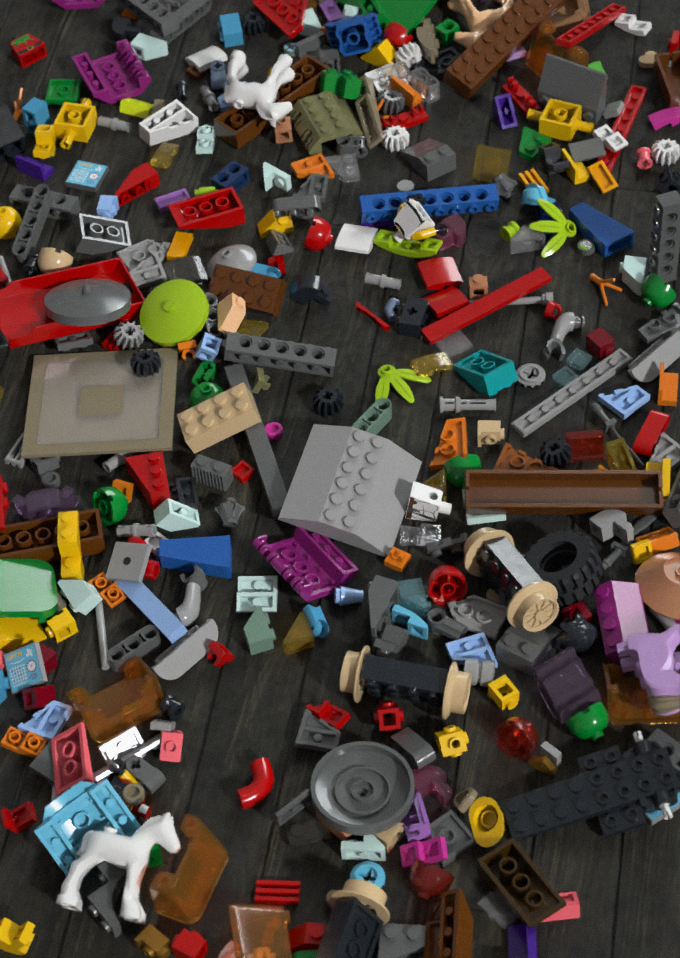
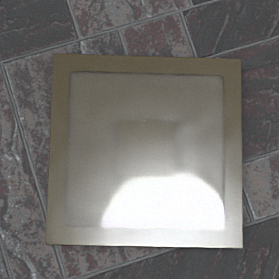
M178 347L153 349L154 352H158L162 365L159 373H154V376L149 375L147 378L145 376L138 377L137 374H133L130 366V358H132L133 353H138V350L34 355L21 458L172 450Z

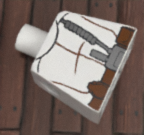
M413 481L405 518L435 522L438 513L450 515L452 504L441 501L443 495L441 490Z

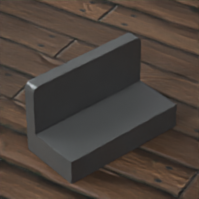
M322 31L295 43L296 57L299 59L307 54L316 59L319 57L320 50L331 49L326 45L325 34Z
M601 137L570 143L566 149L574 163L606 155Z

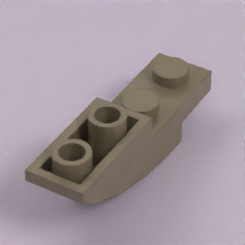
M430 18L424 19L423 27H417L416 29L418 44L422 50V56L431 64H435V59L438 57L439 40L435 39L434 24H431Z

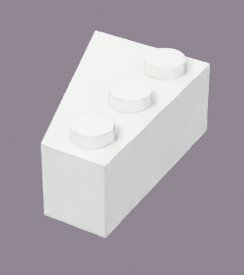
M177 99L139 123V137L149 146L198 131V117Z

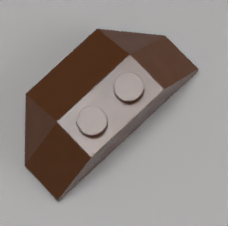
M460 888L441 892L438 897L439 901L433 907L426 921L424 958H472L473 917L463 891Z

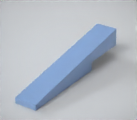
M113 581L172 644L188 632L186 627L143 583Z

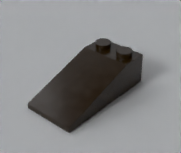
M514 838L477 860V874L489 889L529 929L567 905Z

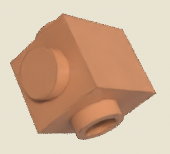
M290 116L283 117L280 121L276 122V144L293 142Z

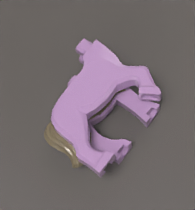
M674 624L662 633L627 635L626 642L616 644L619 657L631 656L620 659L623 672L634 670L636 677L640 678L642 690L646 689L648 705L657 715L668 716L680 711V674H678L680 672V652H674L680 643V624Z

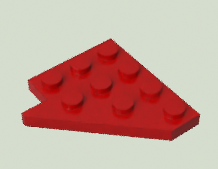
M254 0L252 2L254 7L290 40L303 30L307 0Z

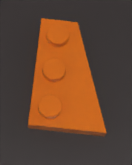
M465 417L446 420L440 436L439 446L436 447L434 459L429 465L431 471L443 469L444 463L456 456L461 455V458H468Z

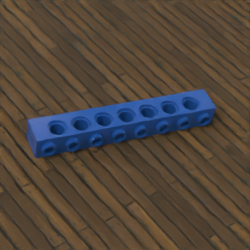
M496 183L359 196V211L362 223L394 220L399 206L406 202L408 198L415 199L416 193H421L426 198L427 202L422 207L429 217L491 212L498 210L499 205Z

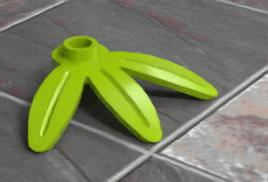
M539 198L537 200L539 206L555 221L544 220L534 222L529 225V228L538 232L557 233L541 252V256L545 258L556 252L563 245L567 237H573L577 232V228L573 221L565 219L562 212L555 205Z
M383 365L378 369V376L381 379L376 388L375 401L380 398H388L391 383L403 399L413 403L412 391L403 379L420 383H430L431 379L415 370L396 369L392 365Z

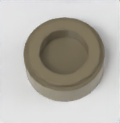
M138 783L128 784L123 789L124 801L131 806L142 803L145 798L143 787Z

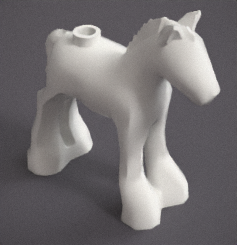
M234 50L230 55V62L228 63L226 79L229 85L224 87L223 101L230 103L236 109H257L259 116L269 120L270 124L275 128L276 122L293 110L292 104L289 101L274 103L279 87L292 81L295 77V72L290 68L293 62L292 57L288 54H280L270 76L263 84L257 82L244 83L238 80L243 78L249 71L246 64V55L240 50Z
M170 812L162 816L151 817L140 826L132 837L118 835L117 829L111 827H104V831L91 830L86 832L83 836L82 844L76 852L80 858L72 862L69 873L61 885V892L57 897L56 903L62 905L61 907L81 912L83 902L79 890L83 878L91 868L103 861H107L119 868L126 869V881L122 895L120 916L129 922L145 924L146 914L139 902V891L145 870L148 867L150 850L156 843L170 853H177L181 849L174 828L173 816H170Z

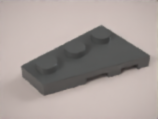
M677 302L673 303L671 309L668 311L664 310L661 312L660 317L650 320L638 329V336L649 345L661 337L664 339L671 336L673 331H680V305Z

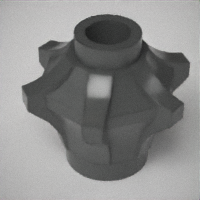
M504 172L492 178L493 182L496 183L498 196H503L507 199L515 194L513 191L517 182L506 176Z
M232 497L225 498L224 502L220 503V506L215 507V512L221 517L224 527L238 526L239 518L245 511V506L239 505L236 499Z

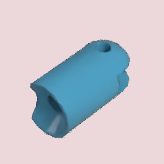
M256 263L250 271L275 278L281 277V272L278 268Z
M306 605L302 613L311 634L314 637L324 638L329 632V626L320 606Z

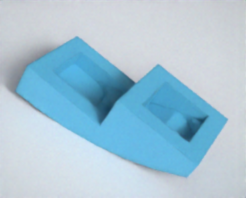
M395 604L392 609V621L407 626L410 635L427 640L428 625L412 611Z

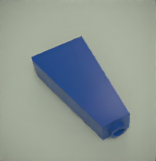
M583 202L569 209V220L574 222L577 231L585 239H590L595 243V249L604 258L634 245V231L588 204Z
M230 535L159 541V548H156V558L160 560L161 567L194 573L193 567L197 564L206 575L232 579V545Z

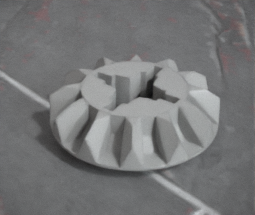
M524 364L516 371L519 384H524L525 388L527 386L534 388L535 385L540 386L542 382H545V370L537 364ZM532 373H533L534 377H531V379H528V376L532 375Z

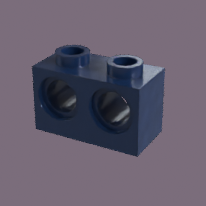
M234 160L211 178V185L215 186L216 189L221 190L233 186L235 192L250 182L249 169Z

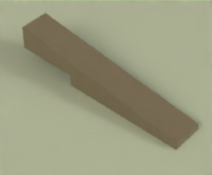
M364 74L360 77L362 80L360 97L355 102L368 147L372 149L384 138L373 81Z

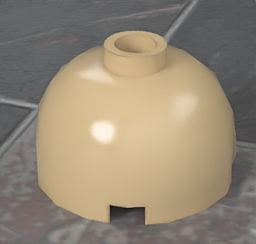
M44 247L40 250L37 262L41 272L47 274L71 268L73 257L65 251L61 250V253L55 252L56 248Z

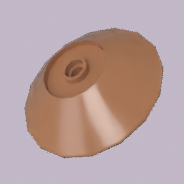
M668 552L654 555L641 563L635 573V583L640 585L643 602L650 609L667 618L680 620V553Z

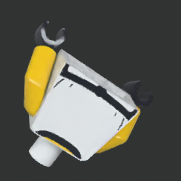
M416 193L415 199L408 198L406 202L399 206L397 216L394 219V224L399 230L393 237L400 243L405 238L418 241L435 236L436 233L444 236L448 233V230L446 228L440 230L445 227L443 222L438 223L437 227L434 228L435 223L422 207L427 202L426 198L421 193Z

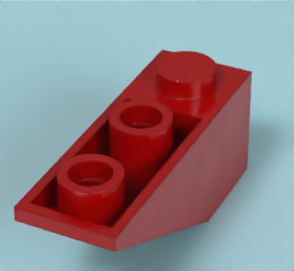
M148 162L133 169L116 191L115 196L118 198L119 207L160 185L158 172Z

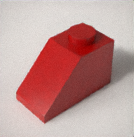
M307 922L286 931L284 954H294L295 952L305 950H318L327 924Z

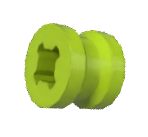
M510 221L507 226H502L499 229L501 237L507 243L513 241L514 237L521 236V229L515 221Z

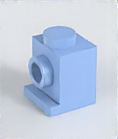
M100 195L97 206L98 216L113 219L114 215H117V210L119 211L117 196Z
M205 332L197 346L194 357L204 361H213L218 354L222 339Z

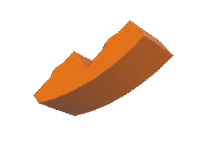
M101 572L88 581V583L96 588L103 599L102 602L112 609L124 601L127 596L116 583L108 581L105 578L106 574Z
M10 726L0 742V746L21 755L36 758L44 749L48 740L31 731L27 734Z

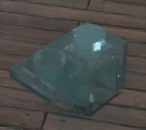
M415 578L398 581L401 606L418 615L424 622H428V612L432 608L430 601H426L428 590L427 586L422 584V579Z

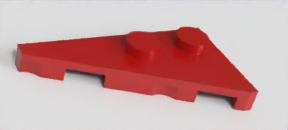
M0 475V530L3 531L6 528L9 500L7 496V482H3L2 475Z

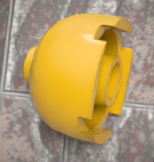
M9 206L0 207V240H7L17 236L16 233L19 231L22 223L19 212Z

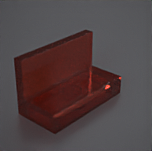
M603 430L565 432V440L572 449V457L568 462L605 460Z

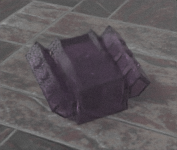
M66 485L61 491L54 487L30 491L25 498L17 494L10 502L16 514L30 521L57 516L58 512L71 511L79 503V499L75 489Z
M568 647L532 669L535 680L539 685L541 696L554 719H557L562 724L579 712H583L591 705L601 701L599 690L594 687L593 680L585 670L581 658L577 657L574 647Z

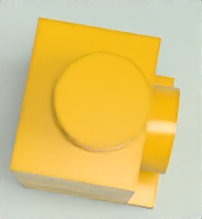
M66 607L62 609L63 612L61 614L53 616L50 620L46 621L48 626L44 628L48 637H53L57 644L78 632L76 621Z
M506 675L488 684L489 698H492L502 711L506 708L512 710L518 705L519 691Z

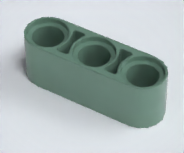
M387 398L378 399L352 427L377 435L392 419L391 401Z

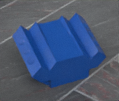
M376 13L348 17L324 25L331 49L338 48L343 57L371 51L373 45L382 41V31Z

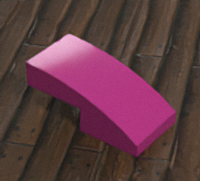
M680 106L663 109L649 115V120L655 131L671 123L672 127L679 124Z
M439 836L423 842L417 840L400 846L402 867L422 866L448 859L445 837Z

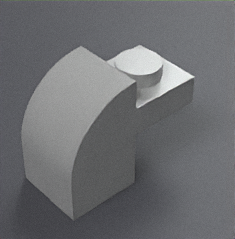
M604 510L589 519L591 534L603 543L615 535L628 545L634 541V528L627 522L626 513L621 510Z

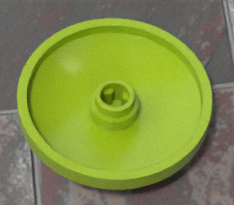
M175 279L159 285L151 291L142 304L140 311L142 330H144V333L152 342L161 346H177V343L191 340L201 331L207 321L209 314L207 296L197 284L189 280Z

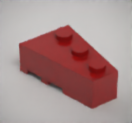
M162 451L125 458L128 475L133 478L136 486L143 492V496L153 510L167 498L171 499Z

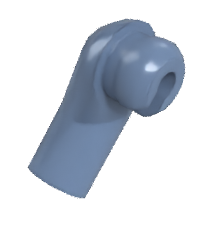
M395 297L390 298L384 307V312L389 322L396 320L393 310L394 308H399L398 305L400 306V300Z

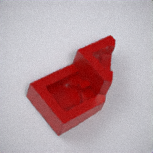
M329 700L323 701L321 705L312 706V704H308L306 706V709H309L312 715L319 720L322 718L329 726L340 730L351 718L349 712L335 705H330Z

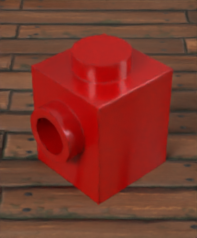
M185 928L173 938L171 944L176 958H204L209 951L207 941L194 930L190 932Z

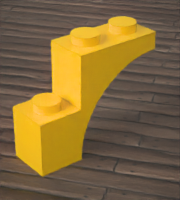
M78 511L58 512L57 544L61 555L62 580H84Z

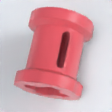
M648 147L639 148L636 151L638 158L637 166L642 170H647L653 164L650 159L651 150Z

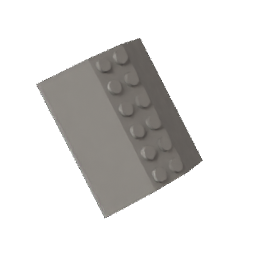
M314 424L278 520L387 557L394 546L409 502L413 481H416L422 462L389 439L355 427Z

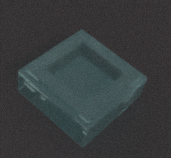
M576 348L567 357L566 363L582 371L592 360V355Z
M564 366L552 375V379L561 387L566 386L579 377L567 366Z

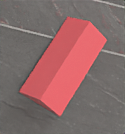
M80 722L51 739L55 794L57 796L79 781L94 783L85 725L83 722Z

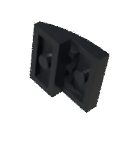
M195 477L175 478V483H168L172 500L191 508L199 509Z

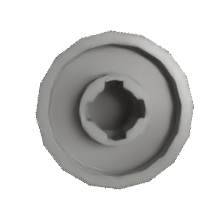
M466 658L464 672L472 674L471 686H476L479 682L481 686L488 687V684L494 681L495 661L486 660L480 664L478 659Z

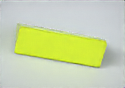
M126 98L121 100L119 111L146 119L151 116L153 104Z

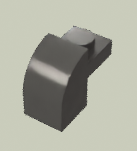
M386 623L382 638H376L373 645L378 647L376 654L397 660L405 648L410 631Z

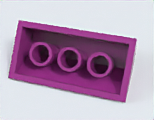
M611 580L593 588L605 654L617 666L621 664V658L631 656L619 657L616 644L626 642L627 635L649 633L640 585L638 583Z

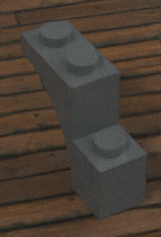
M104 861L97 866L100 874L97 877L103 886L88 896L90 903L88 909L95 918L98 916L101 919L100 924L105 932H111L116 938L123 933L120 922L115 916V906L119 893L125 885L126 869Z

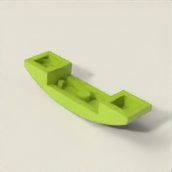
M380 229L373 239L374 244L389 252L414 258L433 256L443 244V240L426 238L424 242L404 239L400 243L393 237L396 232Z

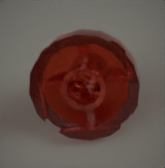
M512 717L502 722L496 729V733L499 736L497 744L502 752L511 759L515 756L520 758L519 761H522L529 757L538 746V731L534 724L524 717Z
M415 859L410 869L409 881L411 886L418 891L417 896L429 900L430 897L438 898L441 892L450 890L455 876L433 864L431 866L426 865L425 867L423 866L425 861Z

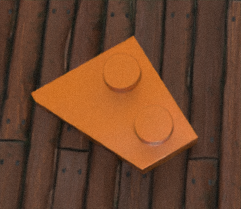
M322 153L291 163V169L297 178H308L311 174H329V178H334V172Z

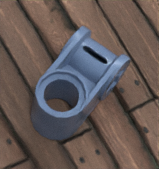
M217 60L210 65L212 91L224 90V87L227 85L225 64Z

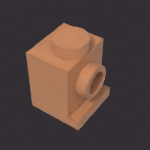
M476 274L473 277H469L470 300H478L488 295L487 276ZM480 291H483V292H484V294H474V293H473V292H480Z

